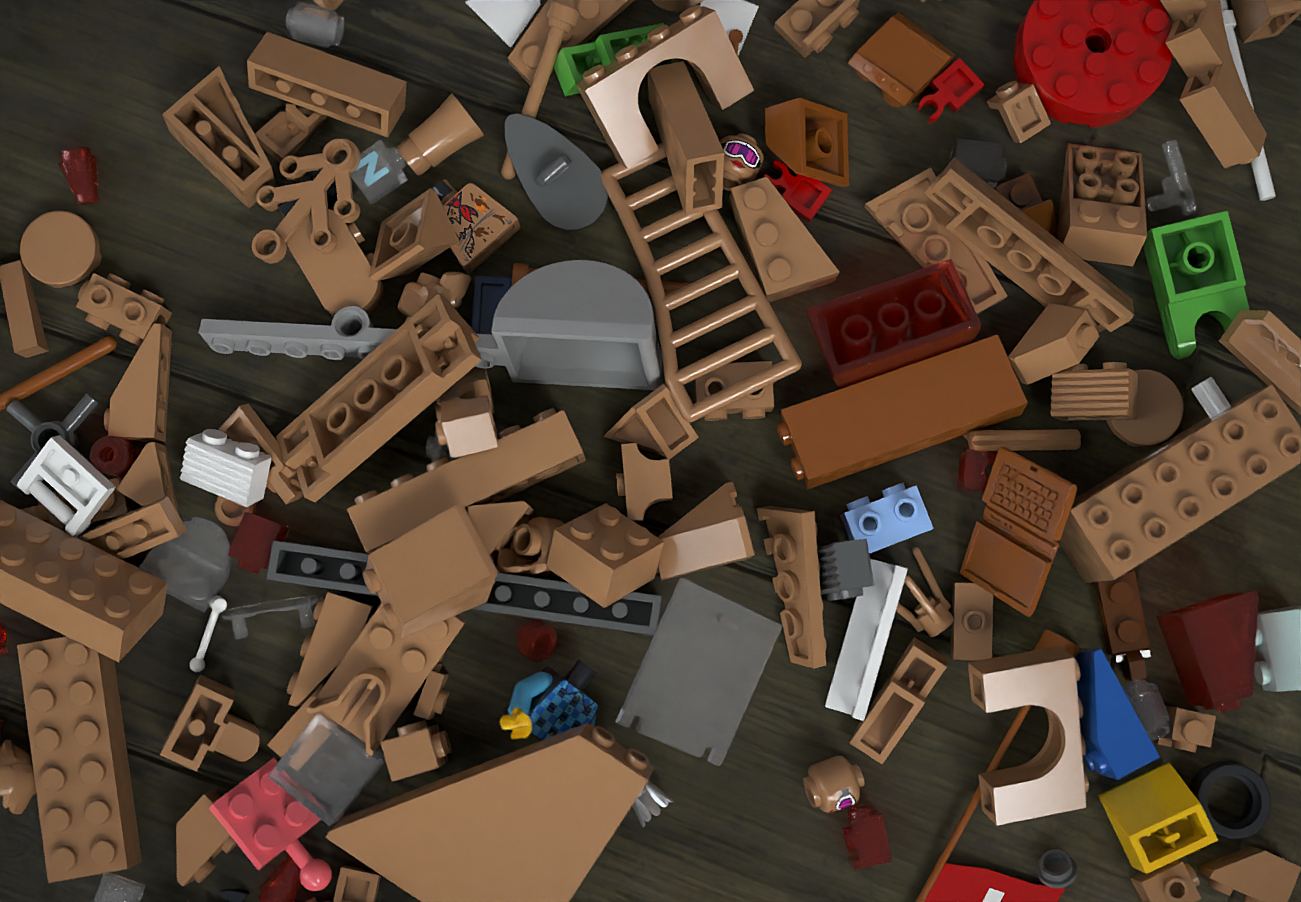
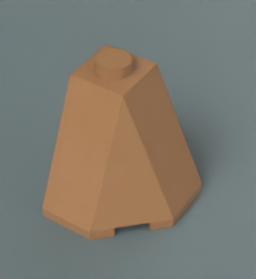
M733 482L725 483L657 537L664 542L656 573L660 574L661 581L750 559L754 556L742 507L736 504L735 497H737Z

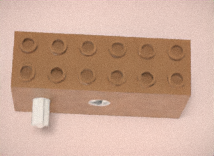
M1209 377L1191 389L1208 414L1207 417L1074 499L1059 544L1084 583L1117 579L1301 463V427L1273 385L1228 402L1213 378Z

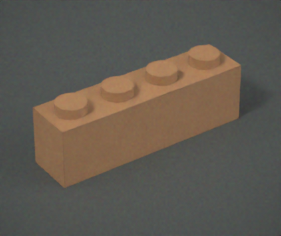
M266 32L247 60L249 88L387 138L405 109L406 81L270 32Z

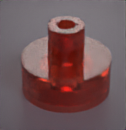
M533 621L527 626H521L516 634L520 654L533 662H542L547 659L553 652L557 642L555 629L542 621Z

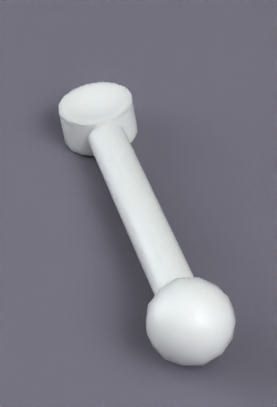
M215 596L210 600L209 605L212 611L197 655L190 661V669L194 672H200L204 669L205 661L203 659L218 615L227 607V602L221 596Z

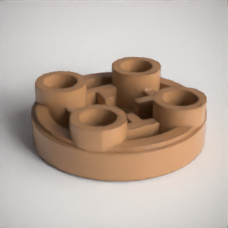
M52 211L37 217L26 228L21 239L20 254L27 271L34 278L54 288L68 287L81 282L93 269L100 265L102 260L99 240L94 229L84 219L71 212Z
M1135 370L1138 373L1137 419L1106 420L1111 431L1132 447L1151 446L1165 441L1178 429L1183 417V400L1177 386L1165 375L1153 370Z

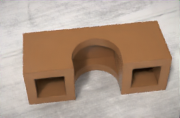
M475 366L436 399L437 405H435L438 422H435L438 439L440 445L448 444L451 458L498 447L497 429L492 414L495 413L494 398L486 368Z

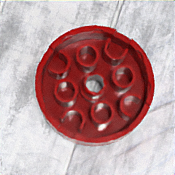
M1034 0L1016 34L1013 62L1018 82L1033 84L1047 116L1058 122L1089 125V128L1116 123L1134 113L1164 80L1173 57L1172 52L1165 43L1172 28L1171 21L1160 0ZM1087 46H1090L1092 48L1096 47L1097 51L1092 52L1091 50H1089Z

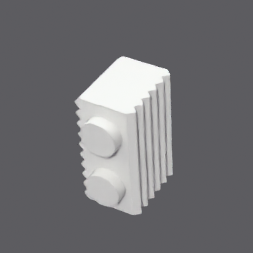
M207 429L188 438L186 441L187 446L184 449L186 453L183 456L182 474L179 477L182 481L245 507L264 498L272 459L271 455H265L264 452H260V448L255 444L238 443L237 441L227 439L226 433L216 429Z

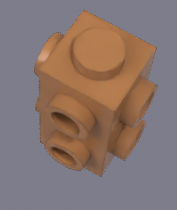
M93 273L91 279L82 285L78 294L79 302L76 305L77 308L88 313L85 319L87 322L104 330H107L108 326L112 325L121 330L119 337L139 347L153 324L166 326L172 312L161 306L164 299L144 289L138 295L128 290L131 283L109 273L107 279Z

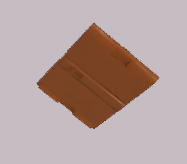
M1000 446L982 501L987 503L983 513V520L976 521L960 574L1030 617L1036 609L1052 561L1058 550L1059 541L1075 499L1076 485L1004 446Z

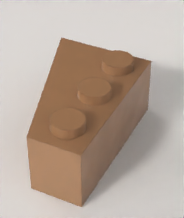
M219 66L162 114L170 134L248 208L257 202L256 194L261 187L266 185L274 187L276 185L272 167Z
M768 177L731 188L729 203L753 274L769 303L835 282L839 270Z

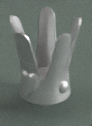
M648 780L632 806L642 827H644L645 821H650L651 814L654 816L660 814L661 811L657 803L666 807L669 804L668 802L672 803L674 800Z

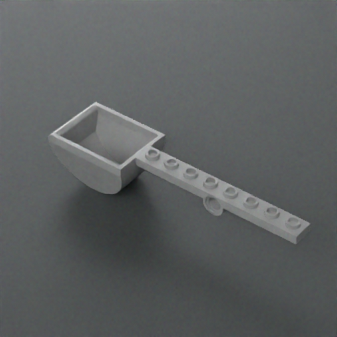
M589 260L563 261L544 266L527 274L517 281L501 299L493 318L492 334H477L480 340L475 344L482 361L476 367L492 368L494 365L506 366L512 382L656 390L663 382V360L657 340L650 299L644 288L630 274L606 263ZM348 306L339 310L334 315L331 326L202 319L199 334L212 350L223 354H230L233 351H249L259 356H267L270 353H285L295 358H304L307 355H322L331 360H341L343 357H358L363 360L397 329L375 328L368 314L362 308ZM361 329L357 334L350 335L352 331Z

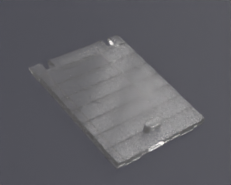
M680 577L665 610V614L659 623L657 632H655L640 669L632 683V687L627 694L624 705L618 714L616 723L628 728L636 715L640 717L636 727L638 733L697 758L702 757L707 746L711 747L712 750L707 761L720 766L723 763L727 749L731 745L735 731L738 729L743 713L746 711L751 695H753L759 677H761L767 663L766 661L769 659L783 625Z

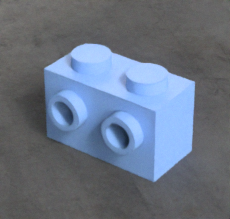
M904 483L883 490L884 498L870 503L868 496L848 503L846 505L849 511L840 515L849 540L867 539L869 553L934 529L917 486L906 489Z

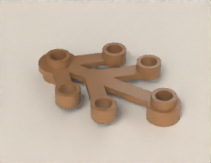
M334 139L326 144L323 153L299 158L290 155L281 161L279 166L281 174L293 182L301 180L306 172L321 171L313 181L275 188L266 185L258 190L256 194L257 203L267 211L279 209L278 206L284 202L298 200L274 231L263 230L256 234L252 241V251L258 258L270 264L282 260L287 250L286 242L311 210L313 232L310 236L311 245L322 253H329L335 248L337 238L329 229L327 189L334 180L336 182L338 198L334 204L335 215L345 223L354 222L360 215V207L353 200L351 173L359 166L361 155L359 148L348 139ZM347 154L346 159L339 164V158L342 155ZM297 164L296 170L293 173H288L290 166ZM274 193L273 200L265 203L266 197ZM347 205H351V211L348 214L343 215L342 211L344 207ZM328 235L327 242L324 245H319L320 238ZM273 244H277L276 249L269 254V248Z

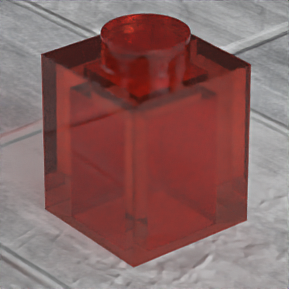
M245 512L228 556L239 559L237 567L259 574L261 568H269L273 541L284 542L290 527Z

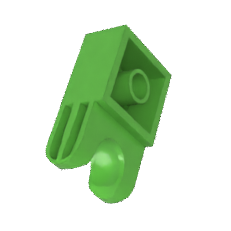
M1228 211L1219 212L1147 231V238L1143 248L1168 348L1171 355L1176 359L1187 358L1196 348L1195 325L1202 315L1207 314L1215 317L1225 332L1240 310H1250L1244 289L1246 282ZM1187 256L1190 258L1196 257L1198 264L1191 266L1188 263Z

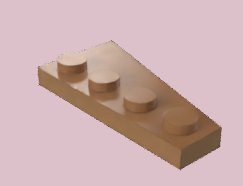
M931 167L866 203L864 208L972 317L1007 297L1006 292L986 259L945 228L953 216L924 194L927 187L936 178Z
M776 506L758 507L759 521L766 520L769 538L764 539L767 555H774L778 573L777 577L772 578L775 593H778L785 605V610L780 613L790 661L791 663L810 668L826 666V639L823 629V601L820 591V563L817 552V524L814 511Z

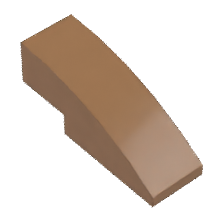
M914 637L866 712L864 721L861 720L849 743L883 764L925 704V698L947 668V658Z

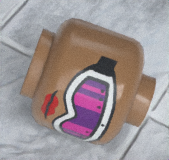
M746 134L731 135L721 139L720 144L724 150L723 189L730 192L733 187L755 181L764 159L756 140Z
M839 755L810 765L807 777L803 778L804 789L811 805L814 808L819 807L826 813H832L856 804L860 798L859 787L865 784L859 766L856 763L851 765L845 757Z

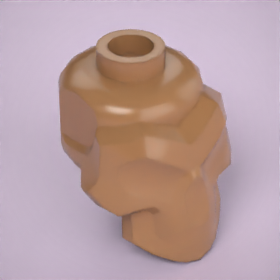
M446 272L439 279L426 273H420L417 283L410 282L406 284L397 306L398 311L407 317L406 322L438 293L444 296L457 311L463 302L462 298L467 292L471 277L461 272Z
M536 517L527 524H521L516 529L509 548L500 549L496 564L498 572L510 575L529 574L539 577H547L554 572L546 567L554 529L565 523L554 518Z

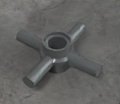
M86 393L62 422L50 421L45 423L20 401L14 400L7 407V412L32 432L31 446L35 453L10 482L17 487L21 477L55 433H59L77 451L79 441L74 431L99 402ZM84 457L103 475V472L99 468H97L92 462H90L86 457Z

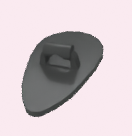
M521 114L509 115L505 120V140L509 157L529 199L540 215L552 226L564 230L583 229L594 223L604 211L608 198L601 180L602 173L600 169L583 151L549 125L529 116Z

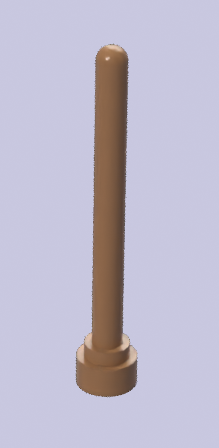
M556 2L551 3L547 14L549 19L548 27L551 29L521 115L536 118L565 34H569L571 28H575L580 14L571 7ZM507 152L501 174L503 178L510 180L515 177L516 171Z

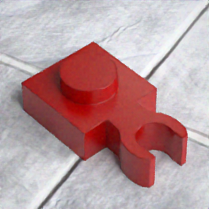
M958 58L932 81L930 88L935 94L923 97L917 106V111H920L925 105H932L936 113L929 118L928 122L934 123L939 119L946 106L956 113L981 91L985 84Z
M774 161L773 168L778 170L782 177L774 180L765 174L763 178L768 177L776 189L783 191L782 197L794 213L810 223L830 196L832 189L813 178L799 174L794 177L789 173L784 163Z

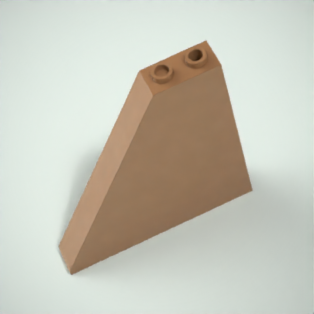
M586 723L347 815L328 832L325 838L421 902H569L641 793L655 767L649 764L648 758L640 751L632 748L626 749L617 743L614 736L608 730L599 726L593 727Z

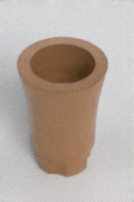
M451 93L431 116L408 134L410 138L399 144L396 149L416 175L419 176L427 171L431 165L436 167L447 157L465 145L481 138L484 134Z

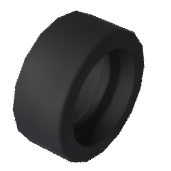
M1214 762L1201 768L1192 778L1189 789L1200 802L1215 834L1228 839H1243L1257 833L1267 822L1271 810L1270 792L1264 779L1253 769L1233 762ZM1222 777L1240 779L1250 792L1248 812L1240 821L1235 823H1224L1217 820L1208 808L1207 796L1210 787L1216 780Z

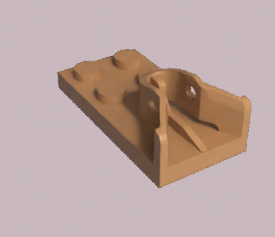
M379 606L320 693L305 711L309 714L319 711L324 713L366 743V753L372 756L467 620L457 614L400 639L395 628L389 629L385 624Z

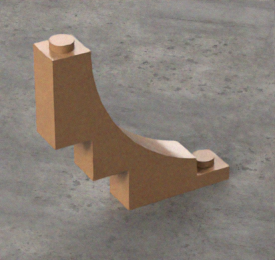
M1160 0L1174 21L1165 43L1188 77L1180 97L1181 103L1224 168L1252 162L1260 156L1267 133L1249 102L1236 70L1224 27L1220 0Z

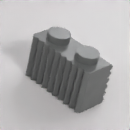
M867 539L838 542L817 547L820 563L821 594H826L827 601L864 596L862 588L874 586Z

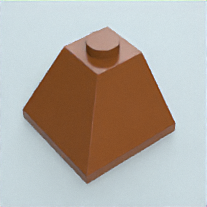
M796 98L765 108L766 145L796 174L843 188L849 186L848 121L846 113L803 98Z

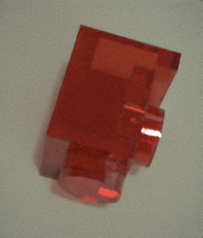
M971 449L961 452L956 491L984 494L989 480L985 474V468L987 465H994L997 453L979 452Z
M870 805L848 809L847 820L849 827L843 828V835L847 850H854L855 855L848 856L849 865L856 870L893 862L882 813L878 810L871 811Z

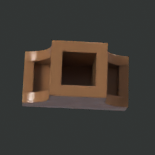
M637 443L621 444L624 473H616L618 496H626L627 517L635 523L643 522L646 510L651 505L657 502L672 501L669 459L650 460L640 453Z

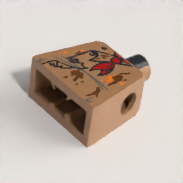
M445 179L432 188L437 193L459 239V242L451 246L450 249L468 275L521 229L519 221L514 214L473 183H468L457 192Z

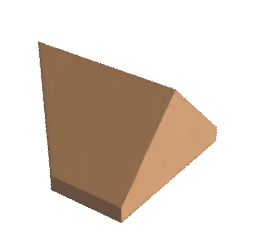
M664 384L634 405L603 436L624 444L637 443L638 448L665 456L667 459H671L699 438L690 423L683 419L670 391Z

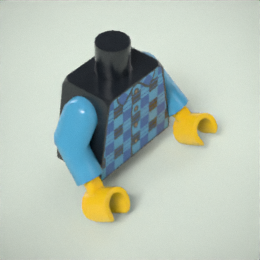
M578 659L565 678L550 667H545L540 672L517 682L511 702L502 711L506 715L500 719L501 727L504 730L513 729L511 733L512 739L525 738L531 733L540 741L586 723L595 727L599 703L583 691L597 672Z

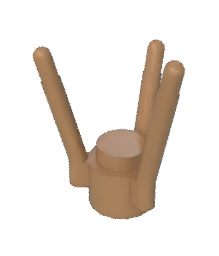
M915 547L913 554L935 599L932 596L926 598L912 578L906 576L904 582L920 603L914 609L917 616L899 602L896 612L908 620L917 632L924 629L932 638L947 629L954 622L955 618L948 611L951 605L943 596L920 549Z

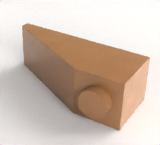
M162 324L152 325L110 398V408H107L104 414V427L108 431V437L119 441L166 442L172 330Z

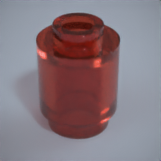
M105 436L98 439L90 451L91 464L100 473L117 478H124L139 456V451L134 444L115 436Z

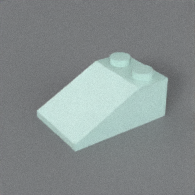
M1290 606L1247 614L1248 623L1245 625V634L1248 643L1254 648L1257 662H1254L1253 669L1257 682L1262 685L1264 691L1301 690V606Z

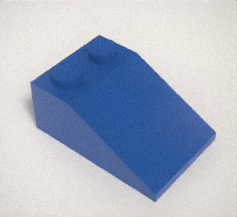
M1080 648L1075 659L1080 669V679L1076 681L1077 696L1083 707V716L1079 719L1080 733L1086 744V753L1082 756L1083 763L1089 771L1094 770L1097 774L1118 780L1160 756L1102 649Z

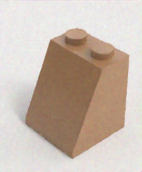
M460 503L370 553L363 576L369 591L372 594L377 592L383 604L380 606V610L385 624L389 629L394 627L401 639L487 602L498 571L463 504Z

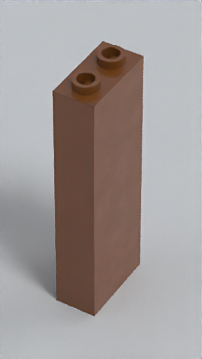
M997 334L782 409L781 423L776 426L782 444L784 446L790 444L794 454V458L790 459L793 473L797 481L804 480L808 490L968 434L971 431L1022 415L1028 402Z

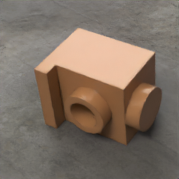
M1162 706L1156 744L1195 753L1197 745L1211 748L1216 716Z

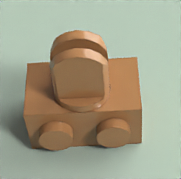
M200 674L164 742L160 755L194 771L198 770L208 750L212 752L215 750L237 761H247L258 751L260 732L255 725L227 713L234 701L235 690Z

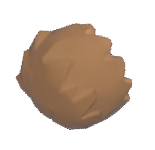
M5 740L0 747V796L3 797L4 808L9 807L12 813L22 814L33 795L36 794L32 757L24 749L14 745L11 740Z

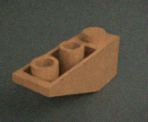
M327 592L326 598L321 597L313 614V619L317 620L313 635L308 634L301 647L300 656L304 657L300 672L295 671L288 684L287 693L291 694L289 705L295 707L303 705L323 682L326 683L378 607L333 592Z

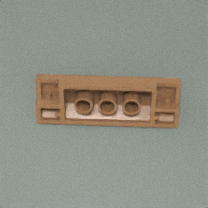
M955 157L925 190L924 194L953 216L945 228L1043 306L1047 307L1051 303L1086 309L1098 333L1105 329L1112 332L1129 322L1134 316L1132 298Z
M438 293L276 436L285 465L296 470L304 498L317 502L482 361L475 344L480 340L479 336L444 296Z

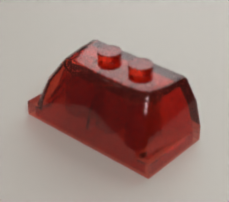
M952 259L807 309V318L832 378L839 389L971 344L981 328V322Z

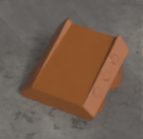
M898 12L853 55L848 64L856 70V74L862 80L873 82L881 88L882 98L890 106L900 107L911 104L943 72L956 54Z

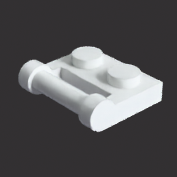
M60 435L49 439L17 483V487L26 495L31 493L65 524V531L72 537H78L87 530L91 524V519L116 488ZM43 479L47 481L78 511L75 513L70 507H68L58 496H56L46 485L42 483Z

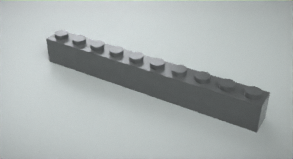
M273 541L267 580L378 595L377 592L372 594L369 591L363 576V571H366L369 554ZM497 573L487 602L471 609L656 635L662 596L631 592L604 608L570 583Z

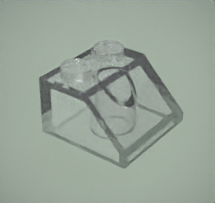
M318 712L268 777L330 826L343 817L386 760L385 756L375 750L372 756L368 755L364 741L334 720Z

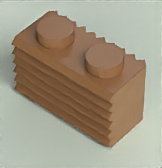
M1106 362L1103 363V369L1088 370L1087 364H1076L1065 369V371L1052 374V417L1061 421L1137 419L1138 373L1127 368L1126 363Z

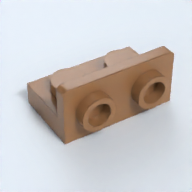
M798 0L775 22L774 29L806 58L813 50L817 53L822 51L832 40L833 36L831 33L840 25L843 28L847 27L859 14L857 7L860 0Z

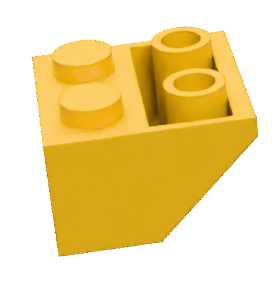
M1168 762L1098 795L1131 866L1145 874L1218 841L1200 802Z

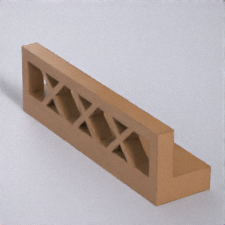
M1240 310L1219 342L1268 386L1273 385L1279 396L1301 415V339L1269 310Z

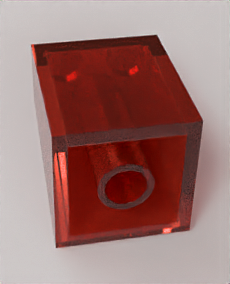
M1256 590L1227 592L1156 616L1189 705L1203 706L1204 710L1216 708L1218 712H1224L1241 706L1239 699L1253 695L1259 603Z

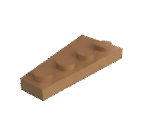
M548 0L509 55L508 61L531 86L551 29L548 27L549 19L547 14L552 2L566 5L580 13L575 28H571L569 34L564 35L559 49L560 52L563 48L586 44L635 0Z

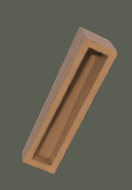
M21 260L1 265L0 282L14 353L28 358L48 352V345L27 269Z

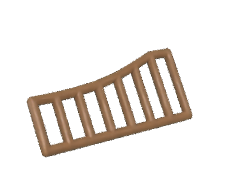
M660 143L657 145L659 150L628 169L621 163H617L601 172V180L632 243L645 276L655 312L666 387L670 391L683 419L686 422H694L798 371L802 366V361L717 209L686 216L683 209L641 229L633 211L676 191L673 176L628 197L625 196L617 180L665 158L666 153L663 144ZM702 216L705 217L713 234L663 258L654 260L648 242ZM722 248L730 265L665 295L660 275L714 249ZM736 278L739 279L748 295L747 297L673 332L670 310ZM756 310L765 326L764 329L678 370L677 347ZM771 342L775 344L783 361L695 404L692 403L683 385Z

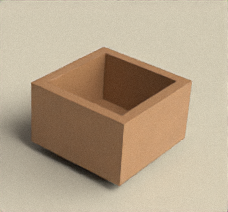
M605 503L554 529L546 567L605 608L655 578L664 542L651 534L646 528L639 526L621 514L616 508Z

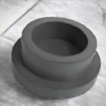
M1052 849L1041 856L1037 864V874L1044 885L1051 888H1064L1072 884L1076 879L1077 865L1074 859L1065 851Z

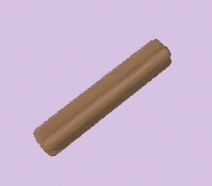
M1077 429L978 430L969 433L968 445L971 451H998L1000 446H1004L1011 451L1077 450L1081 445V434Z

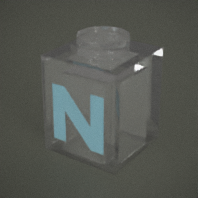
M381 140L360 154L359 166L351 173V178L371 205L408 180L402 170L407 164L395 147L388 150Z

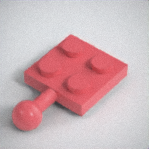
M275 758L271 759L209 807V810L258 870L283 850H286L301 869L300 881L306 889L319 891L330 883L332 871L329 864L322 859H313L298 840V838L315 826L322 817Z

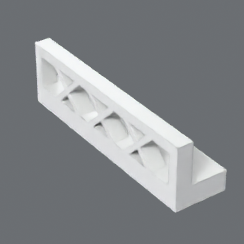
M870 559L874 586L862 588L864 596H858L855 599L825 702V707L850 714L852 718L864 721L908 570L904 567Z

